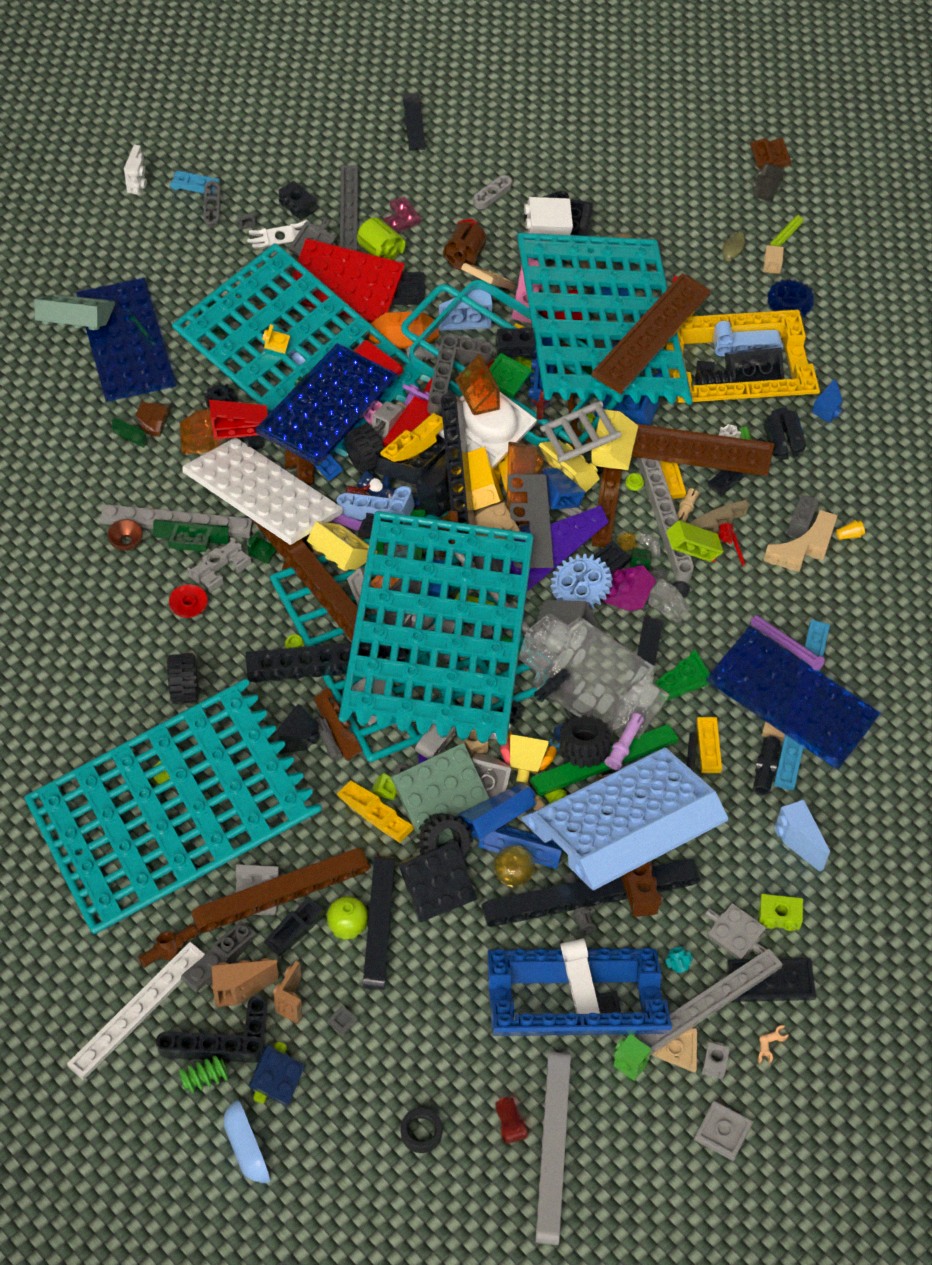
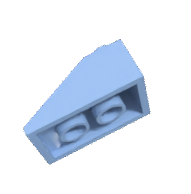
M476 289L467 295L492 312V299L489 293ZM455 298L439 305V315ZM461 302L438 328L439 331L491 328V320L464 302Z
M801 800L781 807L774 827L777 836L781 837L785 845L814 868L822 871L830 850L805 801Z

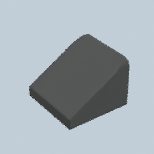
M255 213L237 216L236 222L239 230L256 226Z

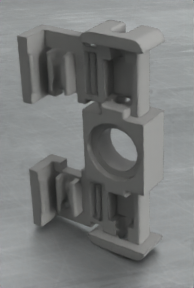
M230 538V543L221 549L215 548L202 557L200 564L192 569L188 567L187 570L189 577L196 583L201 581L208 587V591L212 593L224 584L223 578L220 575H215L216 571L228 564L229 561L230 563L233 562L237 573H240L252 564L251 558L242 551L240 543H236L234 538ZM213 558H219V559H220V560H219L218 562H216V563L210 562Z

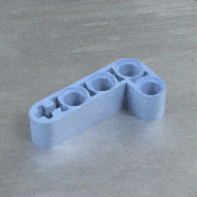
M721 321L715 325L713 343L715 353L718 356H725V352L768 346H779L783 349L780 332L777 330L732 332L731 324L728 321Z
M407 486L397 488L392 498L343 493L336 500L337 504L343 508V515L357 520H363L366 518V513L375 514L376 511L410 515L415 505L411 489Z

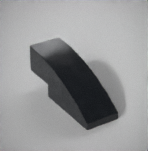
M308 896L295 911L291 910L266 938L264 943L280 956L303 938L327 912Z

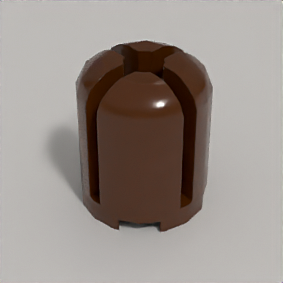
M463 222L456 226L443 250V257L447 258L451 263V267L462 270L461 268L465 263L475 264L486 243L485 231L476 223L471 228V222Z

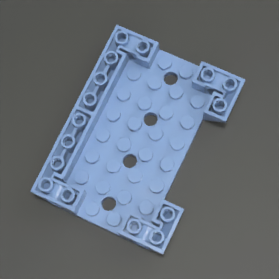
M665 747L622 767L621 770L566 797L555 800L523 816L522 821L544 843L553 839L568 854L569 867L592 890H595L727 822L728 817L716 791Z

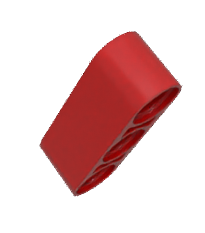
M364 340L352 352V357L357 363L387 385H392L403 374V368L399 363L367 340Z

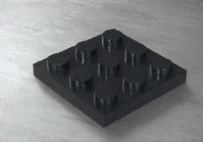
M452 841L398 863L418 922H423L477 900L457 841Z

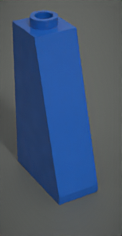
M521 783L459 813L458 816L462 819L461 821L467 823V828L471 829L472 834L469 835L482 839L535 806V793L531 787Z

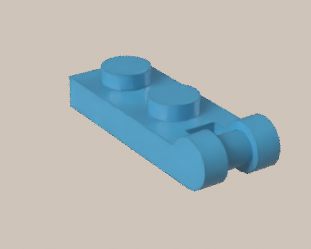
M176 171L173 176L174 179L170 183V187L174 190L184 189L204 193L207 182L217 181L220 185V179ZM212 187V190H211V194H212V195H214V189H215V187Z

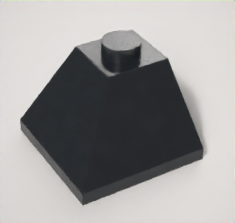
M300 704L296 705L275 731L276 742H285V746L278 754L308 750L312 744H316L320 737L318 733L319 725Z

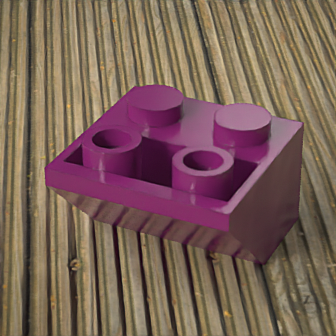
M643 565L617 570L612 575L613 580L611 582L613 586L609 588L611 593L605 594L606 600H601L626 611L643 609L656 579Z

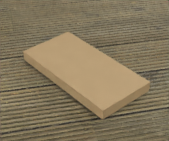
M467 263L463 264L461 268L492 285L512 290L516 286L514 282L485 268Z

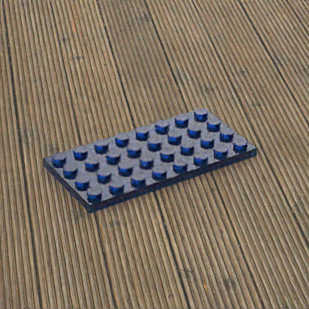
M145 277L76 292L77 297L115 301L114 308L106 325L99 327V330H90L85 326L105 402L176 387V381Z
M336 343L256 427L255 433L304 460L319 466L345 438L348 432L355 427L396 382L398 374Z
M751 626L745 630L706 679L708 683L838 771L881 714V712L819 671L813 670L810 665Z

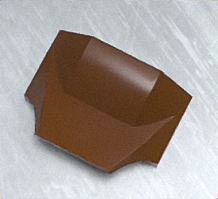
M141 402L135 417L141 423L142 430L148 435L160 437L171 412V405Z

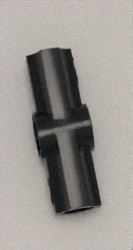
M775 736L764 737L761 754L758 755L755 769L756 776L752 789L758 795L764 796L770 793L772 779L776 773L781 741Z

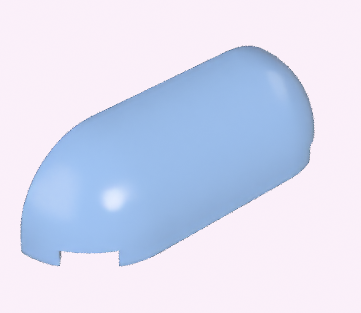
M236 1100L229 1105L224 1114V1128L240 1169L246 1178L260 1183L270 1182L264 1159L240 1101Z

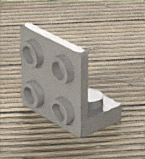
M236 865V892L279 877L278 867ZM276 906L254 915L274 916L276 915Z

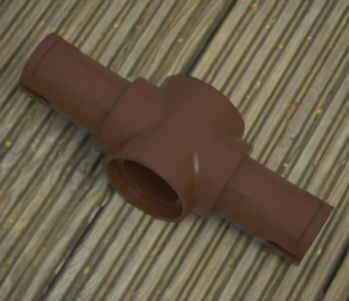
M189 924L177 933L171 931L160 933L156 938L157 943L153 945V948L137 956L141 966L146 968L158 959L172 960L180 952V948L183 947L185 942L198 936L196 927L193 924Z

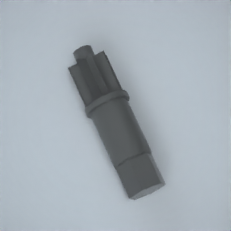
M316 718V723L319 725L318 733L332 761L340 759L342 754L326 719Z

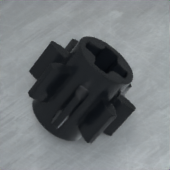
M515 700L512 701V714H510V722L513 725L518 722L517 719L523 716L520 713L522 706L515 704ZM499 707L497 711L503 712V707Z

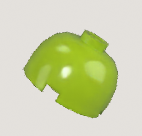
M351 896L338 898L330 905L327 912V926L338 938L344 940L357 938V935L364 932L368 926V911L364 903L358 898Z

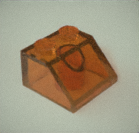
M210 409L196 410L180 422L182 454L209 452L218 447V439L214 440Z

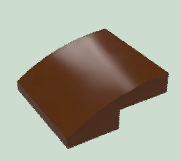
M783 137L767 142L766 138L750 142L759 169H774L791 165Z

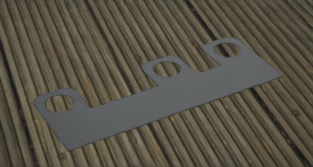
M510 474L507 478L508 489L511 492H527L528 503H512L510 505V517L514 521H529L530 533L534 536L530 568H554L546 474ZM520 478L523 481V486L521 488H514L511 485L512 479ZM520 506L524 508L525 515L523 517L515 516L513 513L515 507ZM514 562L515 567L522 568V564Z

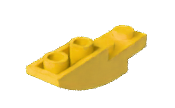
M435 413L431 414L412 432L405 430L384 448L380 454L393 462L406 460L420 454L437 441L435 435L443 429L442 417Z

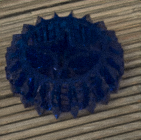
M788 278L786 281L784 279H781L780 282L776 281L770 287L767 295L770 310H799L801 317H806L814 305L812 289L808 288V284L796 281V278L794 280Z

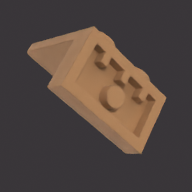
M295 961L293 966L290 965L287 968L283 982L276 985L273 995L276 1013L298 1024L302 1018V1005L299 996L293 992L301 981L300 962Z

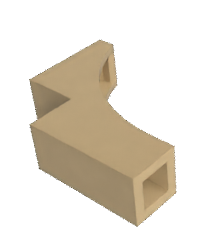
M820 510L813 526L801 537L783 544H768L763 561L800 572L805 555L824 560L838 515Z

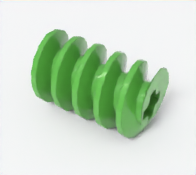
M216 1056L212 1057V1063L208 1059H204V1066L200 1062H196L195 1070L191 1065H188L187 1073L183 1068H179V1075L184 1090L186 1092V1089H189L192 1094L195 1093L196 1085L200 1090H203L204 1082L208 1087H211L213 1079L217 1084H220L221 1076L225 1081H228L222 1058L219 1060Z

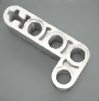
M584 938L561 943L562 955L576 1014L600 1013L587 960L588 951Z

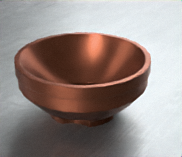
M122 519L116 521L108 529L109 542L118 550L134 549L142 541V528L133 520ZM125 537L132 539L128 544L121 543V540Z

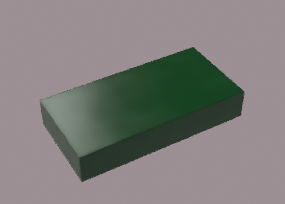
M118 418L112 420L114 434L143 448L147 445L145 431Z

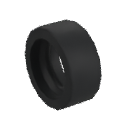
M423 1107L409 1111L402 1119L400 1129L404 1145L416 1153H427L435 1149L441 1142L443 1133L442 1121L438 1114L431 1109ZM426 1119L432 1122L435 1132L429 1141L418 1142L410 1137L408 1129L414 1120Z

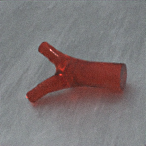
M542 389L539 402L535 399L532 400L537 407L536 418L538 420L544 419V408L550 402L549 400L544 401Z
M368 484L365 487L357 488L348 485L346 492L370 496L365 491L371 486Z

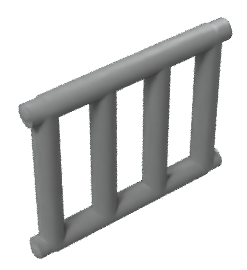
M602 401L590 404L540 426V430L546 433L558 454L559 463L622 436L620 431H616L602 408ZM595 410L609 432L608 435L601 438L598 437L586 414ZM577 418L580 419L592 442L583 446L569 423ZM560 425L563 426L575 449L566 453L552 430Z

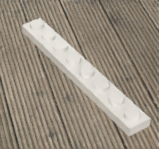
M189 942L67 1063V1066L84 1080L183 982L181 975L205 954Z

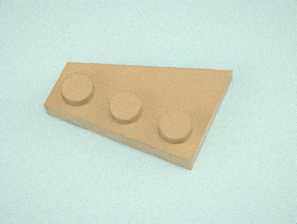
M689 1029L652 1054V1056L696 1073L697 1029Z

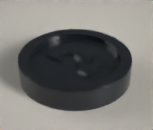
M676 581L671 585L670 591L674 597L683 599L689 595L690 587L683 581Z

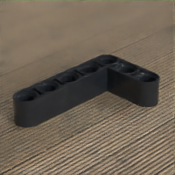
M439 435L436 438L437 441L425 451L418 454L415 458L393 462L380 454L381 451L376 453V472L380 475L416 485V482L446 453L444 438Z
M259 995L249 999L244 1035L165 1031L156 1037L157 1051L163 1058L208 1059L212 1061V1057L216 1056L219 1060L222 1058L223 1061L256 1063L259 1061L265 1047L268 1017L267 1001ZM256 1006H260L263 1008L260 1011L252 1010ZM255 1026L261 1028L259 1031L256 1032L250 1030L252 1027ZM165 1042L172 1043L169 1047L166 1048L161 1046ZM187 1043L193 1044L189 1049L183 1048ZM209 1044L215 1046L211 1050L205 1049V1047ZM229 1046L237 1047L234 1051L227 1050ZM251 1047L259 1048L256 1052L248 1051Z

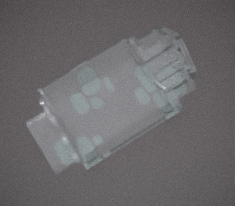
M549 613L527 630L518 659L537 672L532 686L540 689L548 678L554 677L562 668L568 671L566 675L570 673L571 678L564 682L556 693L553 692L548 697L578 717L587 715L586 717L594 716L595 719H601L602 723L608 725L610 735L614 732L617 733L620 729L624 731L632 714L638 713L641 715L640 718L644 717V721L635 735V738L639 740L670 695L652 683L655 679L653 674L656 667L581 617L567 625Z

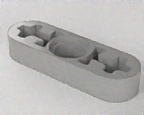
M501 175L474 195V206L477 209L487 208L511 189L512 179L507 175ZM494 190V191H496L497 193H496V194H490L489 191Z

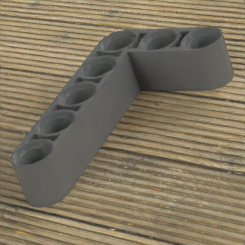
M454 334L443 336L427 404V411L430 415L433 413L437 415L442 414L441 398L448 392L454 360L488 365L491 363L494 350L490 342Z

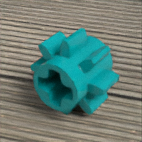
M681 946L669 950V954H667L665 959L668 969L672 968L676 973L687 971L693 960L691 952L686 951Z

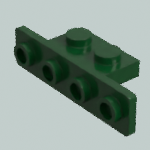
M155 519L153 521V536L155 538L169 539L168 548L206 552L209 543L228 544L229 527Z

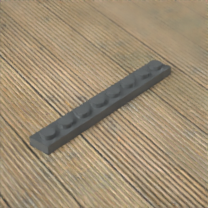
M341 165L340 247L357 251L358 165Z

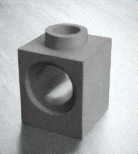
M708 1042L702 1075L723 1079L730 1047L720 1042ZM717 1056L721 1061L716 1062L711 1057Z

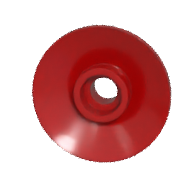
M189 584L179 586L169 597L170 609L174 614L183 618L198 616L205 610L208 602L207 595L202 588Z

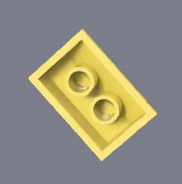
M604 410L616 431H620L622 436L592 449V464L599 467L629 470L638 425L620 411ZM599 419L596 431L599 438L609 434L601 419Z
M558 440L565 453L573 450L568 443L564 444ZM550 441L539 444L548 464L553 468L561 470L580 486L585 493L600 479L597 474L598 469L592 463L588 464L585 462L586 459L582 455L559 463L558 454Z
M315 522L307 540L308 543L313 545L312 548L325 554L326 559L336 562L338 564L337 567L344 571H348V569L357 570L366 563L369 544L341 524Z

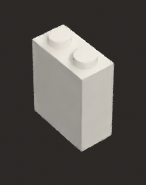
M529 197L528 203L524 206V214L527 215L525 227L529 233L571 234L573 224L570 199Z

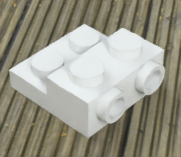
M139 145L133 146L124 167L127 193L137 195L141 194L147 184V179L144 177V154L141 153V146Z

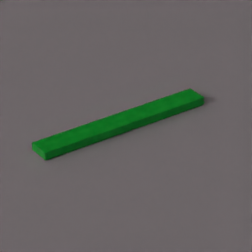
M669 724L636 736L629 746V755L625 756L621 764L678 743L679 738ZM610 746L609 756L613 750L612 746ZM605 761L600 762L598 766L592 765L590 768L587 766L580 768L578 765L573 766L569 762L531 777L530 783L539 797L612 768L608 767Z

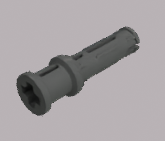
M574 873L567 874L563 878L565 884L578 882ZM586 906L577 908L573 912V918L577 920L580 935L593 933L597 929L590 916L592 912Z

